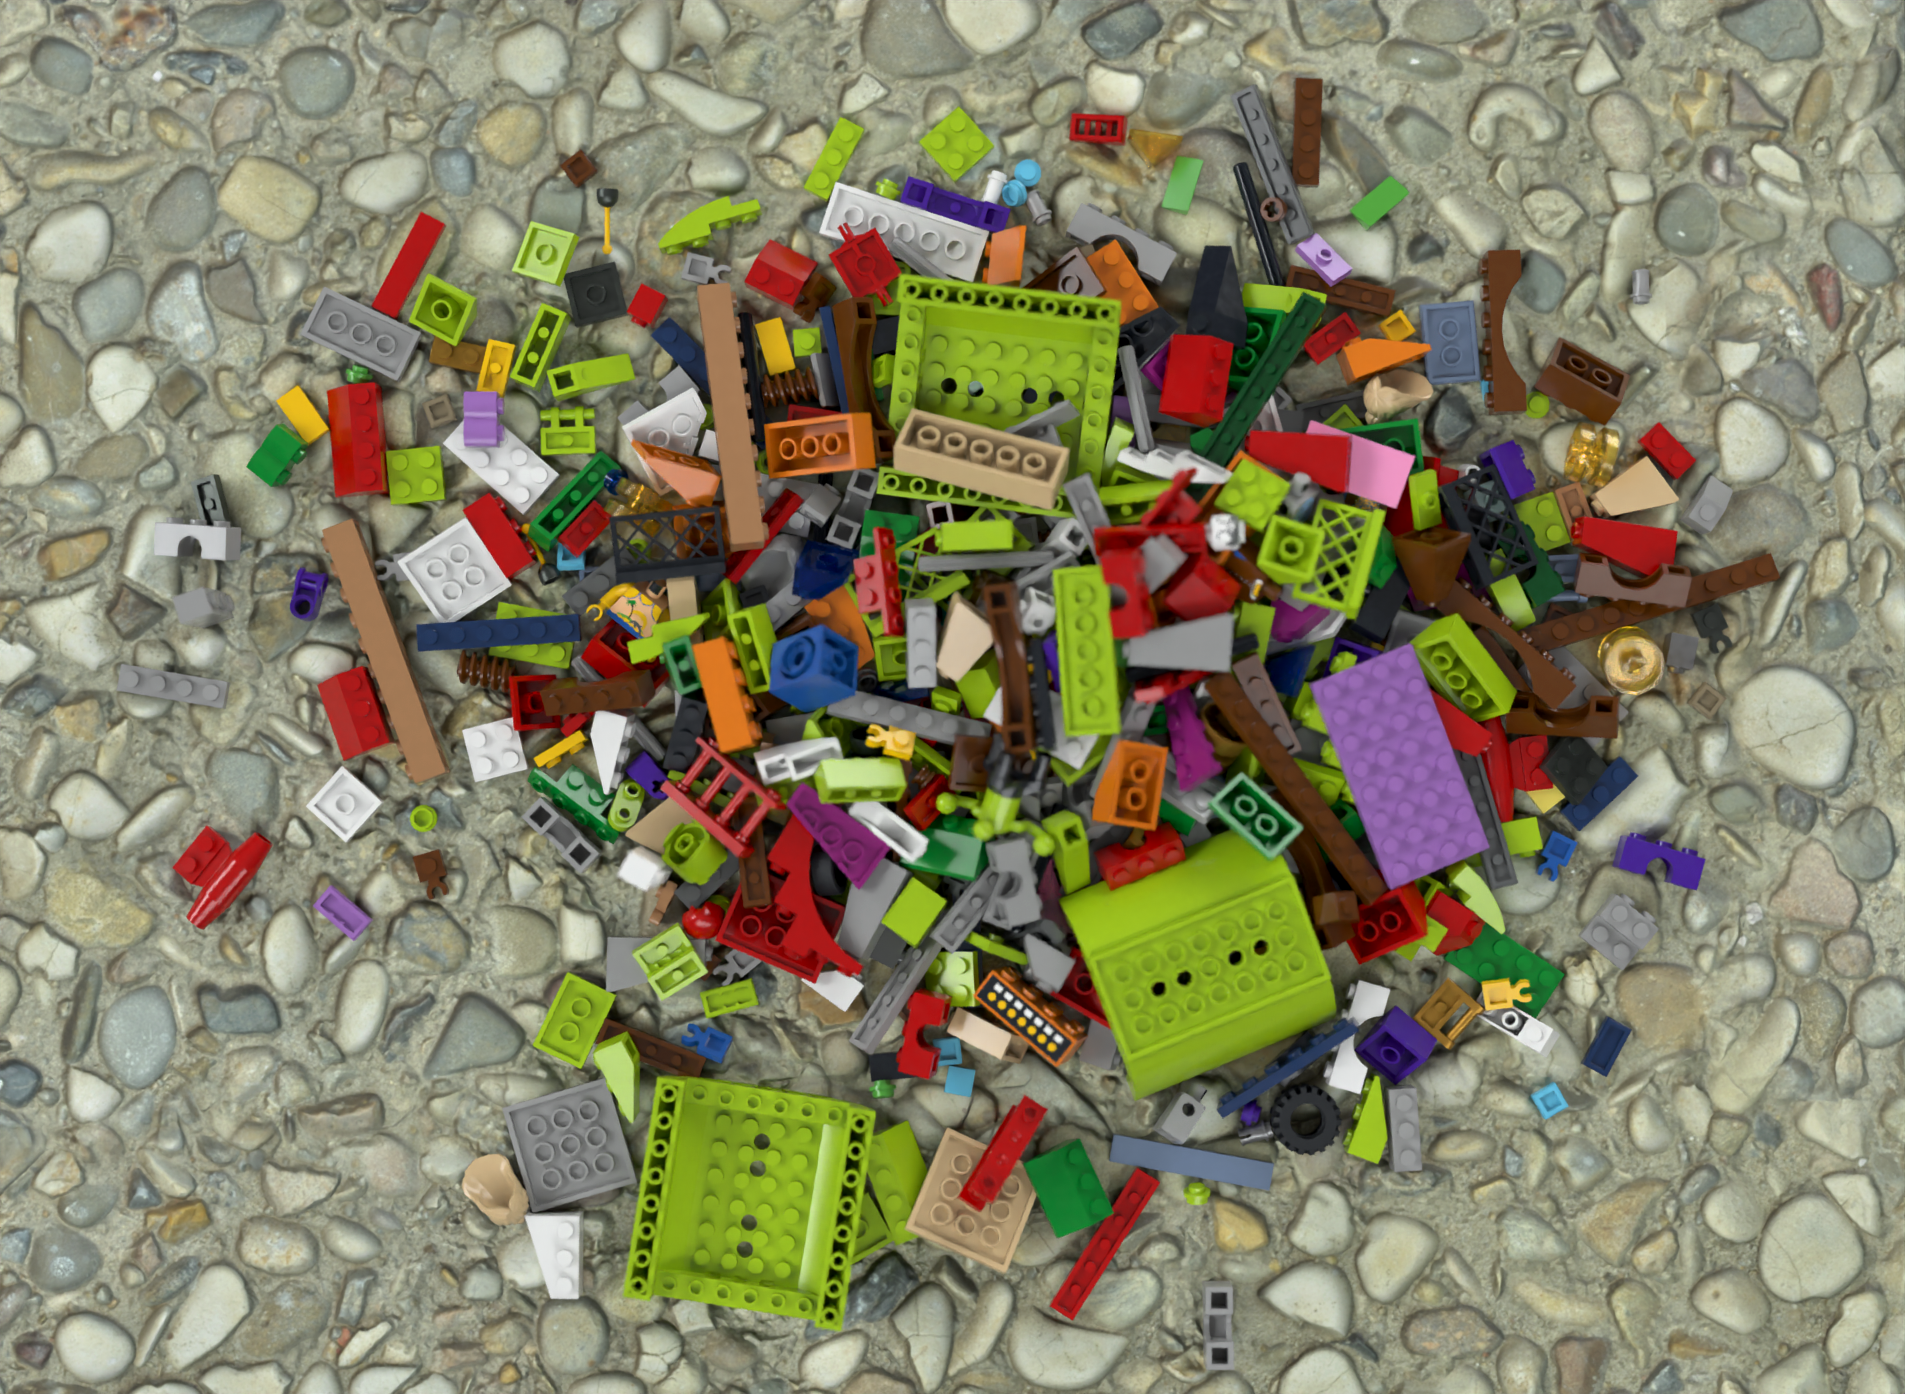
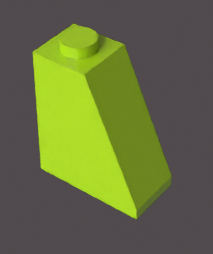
M1012 520L942 523L940 530H935V545L940 546V553L1006 552L1013 548Z

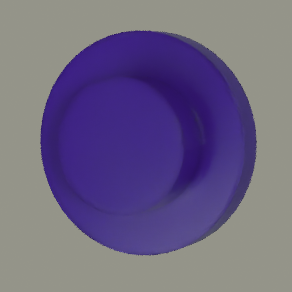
M1254 1099L1244 1105L1241 1121L1247 1122L1246 1125L1251 1126L1253 1122L1258 1123L1262 1111V1107L1258 1106L1259 1100Z

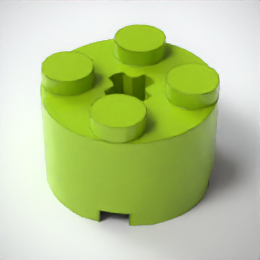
M692 819V823L685 825L682 822L669 832L663 842L665 852L664 855L662 854V859L686 882L703 885L709 881L710 876L716 872L719 866L726 861L728 852L725 850L722 842L698 821Z

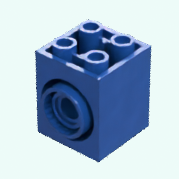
M819 625L773 643L769 692L805 713L855 696L859 646L824 625Z

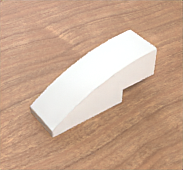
M837 737L793 742L753 753L765 786L789 777L792 778V781L815 774L821 760L830 758L836 760L844 759Z

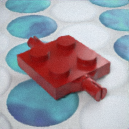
M843 223V227L840 225L837 229L840 231L845 242L839 249L828 254L829 258L852 297H867L877 294L883 307H887L888 303L890 305L894 301L891 299L886 288L891 282L898 279L902 272L876 228L864 234L854 236L848 223Z

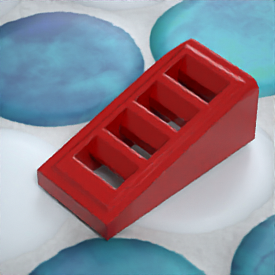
M1072 113L1069 140L1125 146L1128 119L1124 115ZM1081 121H1085L1084 135H1079ZM1092 122H1096L1095 135H1090ZM1103 123H1107L1106 136H1101ZM1114 124H1118L1117 136H1113Z

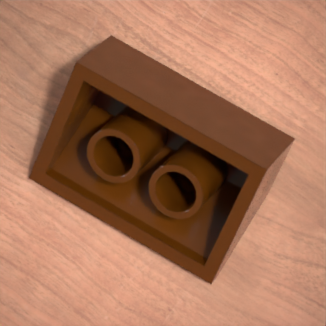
M1559 337L1539 372L1534 388L1538 389L1543 395L1551 396L1562 402L1567 408L1584 414L1589 420L1606 426L1622 403L1630 375Z

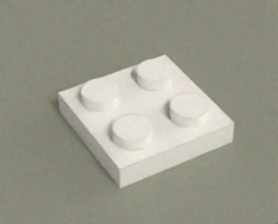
M513 717L462 730L475 782L529 769L521 734L518 731H514Z
M342 766L306 807L344 842H349L380 808L384 801L351 771Z

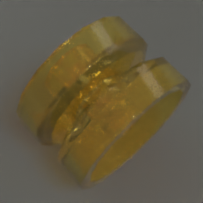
M1579 422L1573 431L1567 448L1564 463V479L1579 483L1586 476L1588 485L1604 488L1611 477L1619 448L1618 430L1604 427L1597 433L1593 424Z
M620 477L615 491L628 501L624 503L616 498H609L603 511L611 516L669 511L672 510L674 505L659 497L658 493L644 485L635 484L630 480ZM647 519L641 528L655 537L662 526L655 519ZM636 520L634 522L639 525L643 520ZM627 521L624 522V523L628 524L629 526L633 527V526H632L630 523H628Z
M1625 626L1615 629L1603 639L1599 646L1598 661L1600 668L1610 685L1623 694L1638 695L1648 692L1659 683L1664 674L1665 660L1663 653L1652 636L1641 628Z

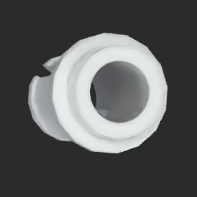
M992 170L991 175L988 174L987 176L989 181L981 202L985 203V201L997 204L1003 186L1008 181H1006V174Z

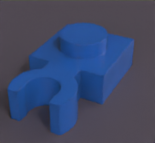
M1551 830L1539 854L1545 857L1546 860L1537 866L1535 874L1541 876L1543 870L1549 868L1551 875L1548 880L1554 882L1558 877V864L1563 867L1567 866L1577 842Z
M689 1023L687 1031L693 1033L694 1036L687 1037L683 1035L681 1043L687 1047L698 1046L697 1054L722 1064L733 1042V1036L710 1027L704 1033L700 1031L697 1025Z

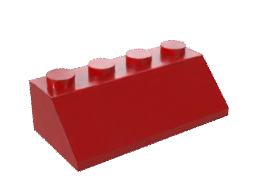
M375 382L348 384L327 390L335 497L390 493L382 387Z

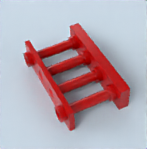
M698 737L696 742L704 748L703 752L682 780H666L660 789L736 856L749 858L755 850L749 844L751 834L771 808L785 810L787 805L781 800L783 797L778 791L771 787L768 789L726 753H721L717 739L713 737ZM714 757L724 767L703 795L696 798L690 792V786L710 759ZM733 773L743 784L722 813L716 815L709 809L711 807L710 802ZM754 791L763 801L741 831L735 832L729 826L731 824L729 820L749 793Z
M1026 1095L1022 1097L1018 1106L1013 1104L957 1198L979 1213L983 1210L987 1201L992 1204L1048 1109Z

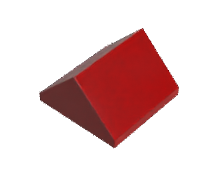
M556 674L509 677L514 731L523 732L561 728L560 715H546L540 694L541 689L556 679Z

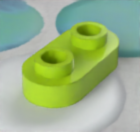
M627 779L620 784L608 814L610 826L617 831H627L634 825L645 796L644 788L634 779ZM628 789H633L636 794H630ZM619 812H625L628 818L621 817Z

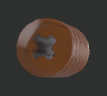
M806 367L805 375H802L799 369H795L794 377H791L789 371H785L784 379H781L777 372L774 373L773 381H770L767 374L763 376L761 389L765 409L768 408L769 400H771L774 407L779 406L780 399H782L785 405H789L790 397L794 399L796 404L800 403L801 395L808 402L811 399L812 393L819 400L815 376L810 367Z
M463 649L457 666V677L459 676V681L463 684L470 680V684L476 686L480 681L481 688L486 689L491 683L492 690L497 691L501 686L502 692L508 693L510 691L509 677L516 675L517 661L513 667H509V659L505 658L502 665H499L498 657L495 656L492 662L489 663L487 654H484L481 660L477 659V652H473L471 657L467 658V651Z

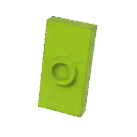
M1428 469L1408 476L1414 529L1423 530L1442 523L1436 470Z
M753 978L700 992L706 1019L759 1005Z

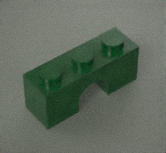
M1520 521L1539 563L1529 568L1528 578L1520 584L1531 609L1565 590L1562 587L1563 580L1557 571H1553L1548 563V554L1542 547L1539 548L1535 542L1533 529L1528 524L1525 525L1523 521ZM1511 526L1504 530L1501 536L1513 541L1516 531ZM1498 541L1495 551L1501 548L1507 558L1511 545ZM1516 548L1513 558L1518 557L1526 563L1529 562L1525 552Z

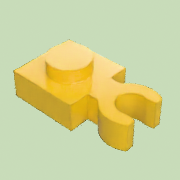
M877 724L870 725L867 733L873 734L876 737L868 736L865 743L867 746L872 748L882 746L884 747L883 754L910 760L913 753L915 732L889 726L888 730L884 731Z
M1509 978L1481 982L1486 1011L1513 1007V999H1517L1520 1002L1532 1000L1531 994L1520 993L1521 988L1530 987L1529 980L1522 979L1511 986Z

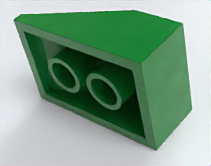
M865 510L859 558L876 554L873 528L883 527L892 529L896 540V550L919 536L920 517ZM917 544L912 546L911 548L917 549ZM905 550L900 554L898 565L914 568L916 553ZM899 568V585L909 586L912 575L911 571ZM900 589L902 595L901 602H904L907 590Z

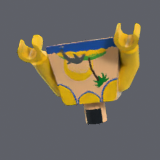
M661 579L652 580L651 583L642 581L616 585L600 599L598 605H590L586 613L590 612L592 608H598L600 614L593 620L598 621L603 616V610L607 608L609 610L606 614L637 639L653 636L652 625L671 621L669 600L663 594L667 588V582ZM657 656L648 659L647 662H653Z

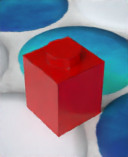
M641 283L627 310L628 315L632 317L631 322L645 329L646 325L654 328L668 299L666 295Z

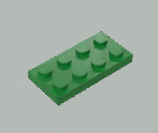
M1487 922L1483 925L1480 935L1475 938L1472 945L1448 952L1443 957L1444 960L1480 984L1483 981L1509 978L1511 986L1515 985L1519 980H1529L1530 987L1521 988L1520 993L1531 994L1532 1000L1520 1002L1517 999H1513L1512 1002L1513 1006L1535 1019L1565 975L1504 933L1500 934Z

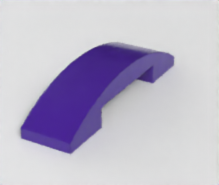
M908 176L900 203L989 231L992 234L1005 229L1011 211L1009 208L988 201L983 203L934 187L932 183Z

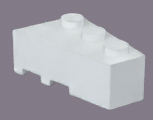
M529 1211L525 1215V1219L551 1299H579L583 1293L584 1211H538L535 1213Z

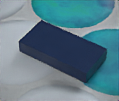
M1606 1016L1581 1064L1607 1077L1632 1029Z

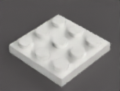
M464 517L397 561L439 623L456 622L512 585L467 517Z

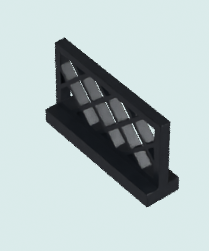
M1495 464L1438 487L1440 511L1448 529L1471 534V541L1463 558V563L1475 590L1484 588L1539 564ZM1490 472L1494 481L1492 490L1479 486L1482 475ZM1476 478L1475 481H1474V483H1472V482L1469 481V480H1472V479ZM1463 484L1472 488L1468 501L1459 498L1455 486ZM1476 491L1489 495L1485 508L1472 503ZM1494 498L1503 502L1505 506L1503 515L1490 511ZM1470 508L1483 513L1479 526L1470 523L1467 517ZM1487 516L1500 520L1496 533L1483 528ZM1505 523L1512 525L1516 531L1513 541L1501 536ZM1481 533L1494 538L1490 551L1481 548L1478 542ZM1498 541L1511 545L1507 558L1494 553ZM1515 549L1523 550L1529 562L1521 565L1512 561ZM1492 558L1505 563L1502 573L1495 577L1489 567ZM1509 566L1515 567L1514 569L1508 571Z
M719 505L609 517L616 568V584L726 573L727 571ZM714 512L715 524L708 532L696 521L703 513ZM697 514V516L694 519L688 516ZM675 516H683L690 522L682 534L668 525ZM664 517H670L667 522L661 519ZM647 519H656L663 525L655 537L641 528ZM636 520H643L639 525L634 522ZM627 521L636 528L627 540L617 533V522ZM693 525L705 534V537L697 547L684 537ZM665 528L678 537L670 549L657 540ZM715 528H716L717 538L714 537V536L711 534V533L715 530ZM638 531L651 540L643 552L629 543ZM709 537L718 544L719 555L708 556L699 548ZM618 539L624 543L620 549ZM681 540L693 549L688 558L681 559L672 552ZM653 543L666 552L660 561H652L645 555ZM626 546L639 555L633 564L621 565L620 553ZM696 552L701 555V557H693V556H694V554H695ZM669 555L674 558L672 560H665ZM641 558L647 561L644 563H638Z

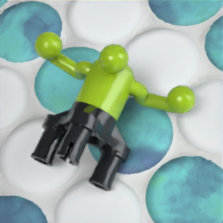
M995 733L989 754L985 756L982 767L989 773L987 779L988 787L984 800L953 795L952 793H942L936 800V807L944 814L954 812L957 806L971 809L972 813L978 817V821L973 826V833L979 840H989L994 834L1004 835L1010 831L1014 833L1025 831L1035 837L1033 841L1034 851L1038 855L1047 856L1052 853L1055 847L1052 836L1030 821L1016 820V815L1022 796L1046 789L1048 783L1046 777L1053 756L1047 752L1036 751L1031 773L1021 772L1012 768L1016 755L1011 752L1009 756V751L1004 749L1003 734Z

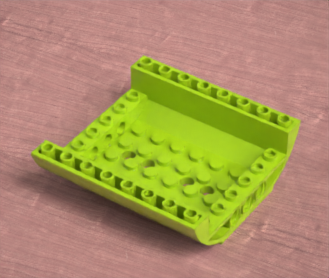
M900 274L897 302H901L888 421L895 431L896 441L912 408L1004 432L1007 428L1028 420L1032 415L1040 414L1052 408L1053 405L1049 401V396L1052 392L1059 391L1064 395V401L1070 400L1080 413L1079 416L1056 427L1063 447L1069 449L1068 472L1063 484L1088 473L1096 493L1099 495L1118 353L1121 301ZM952 378L956 381L957 389L955 392L948 393L944 391L942 387L944 379ZM978 381L983 385L984 392L982 395L973 396L970 394L969 385L971 382ZM1026 388H1033L1037 392L1038 397L1035 402L1028 403L1023 399L1022 393ZM894 459L884 462L879 468L877 494L1077 519L1063 485L1052 510L895 470Z
M1234 829L1184 848L1186 860L1112 891L1106 882L1102 881L1058 899L1067 925L1073 928L1128 1072L1125 1077L1134 1101L1331 1021L1336 1016V1001L1331 976L1294 877L1291 875L1282 854L1269 862ZM1263 939L1267 943L1266 951L1263 954H1255L1253 950L1254 943ZM1233 950H1239L1242 955L1241 961L1236 965H1231L1228 962V955ZM1181 971H1189L1191 975L1190 982L1184 986L1177 983V975ZM1157 981H1162L1165 984V991L1160 996H1154L1151 992L1152 985Z
M689 1076L658 1077L623 1297L650 1301L653 1295L815 1320L814 1327L842 1331L876 1111L863 1105L820 1094L731 1080ZM757 1135H767L770 1139V1145L764 1149L757 1147L755 1144V1137ZM754 1161L763 1162L766 1167L765 1173L762 1175L753 1174L750 1169L751 1164ZM745 1215H753L757 1219V1226L753 1229L745 1228L742 1224V1218ZM746 1241L752 1245L753 1252L750 1255L743 1256L739 1253L738 1245L741 1242Z

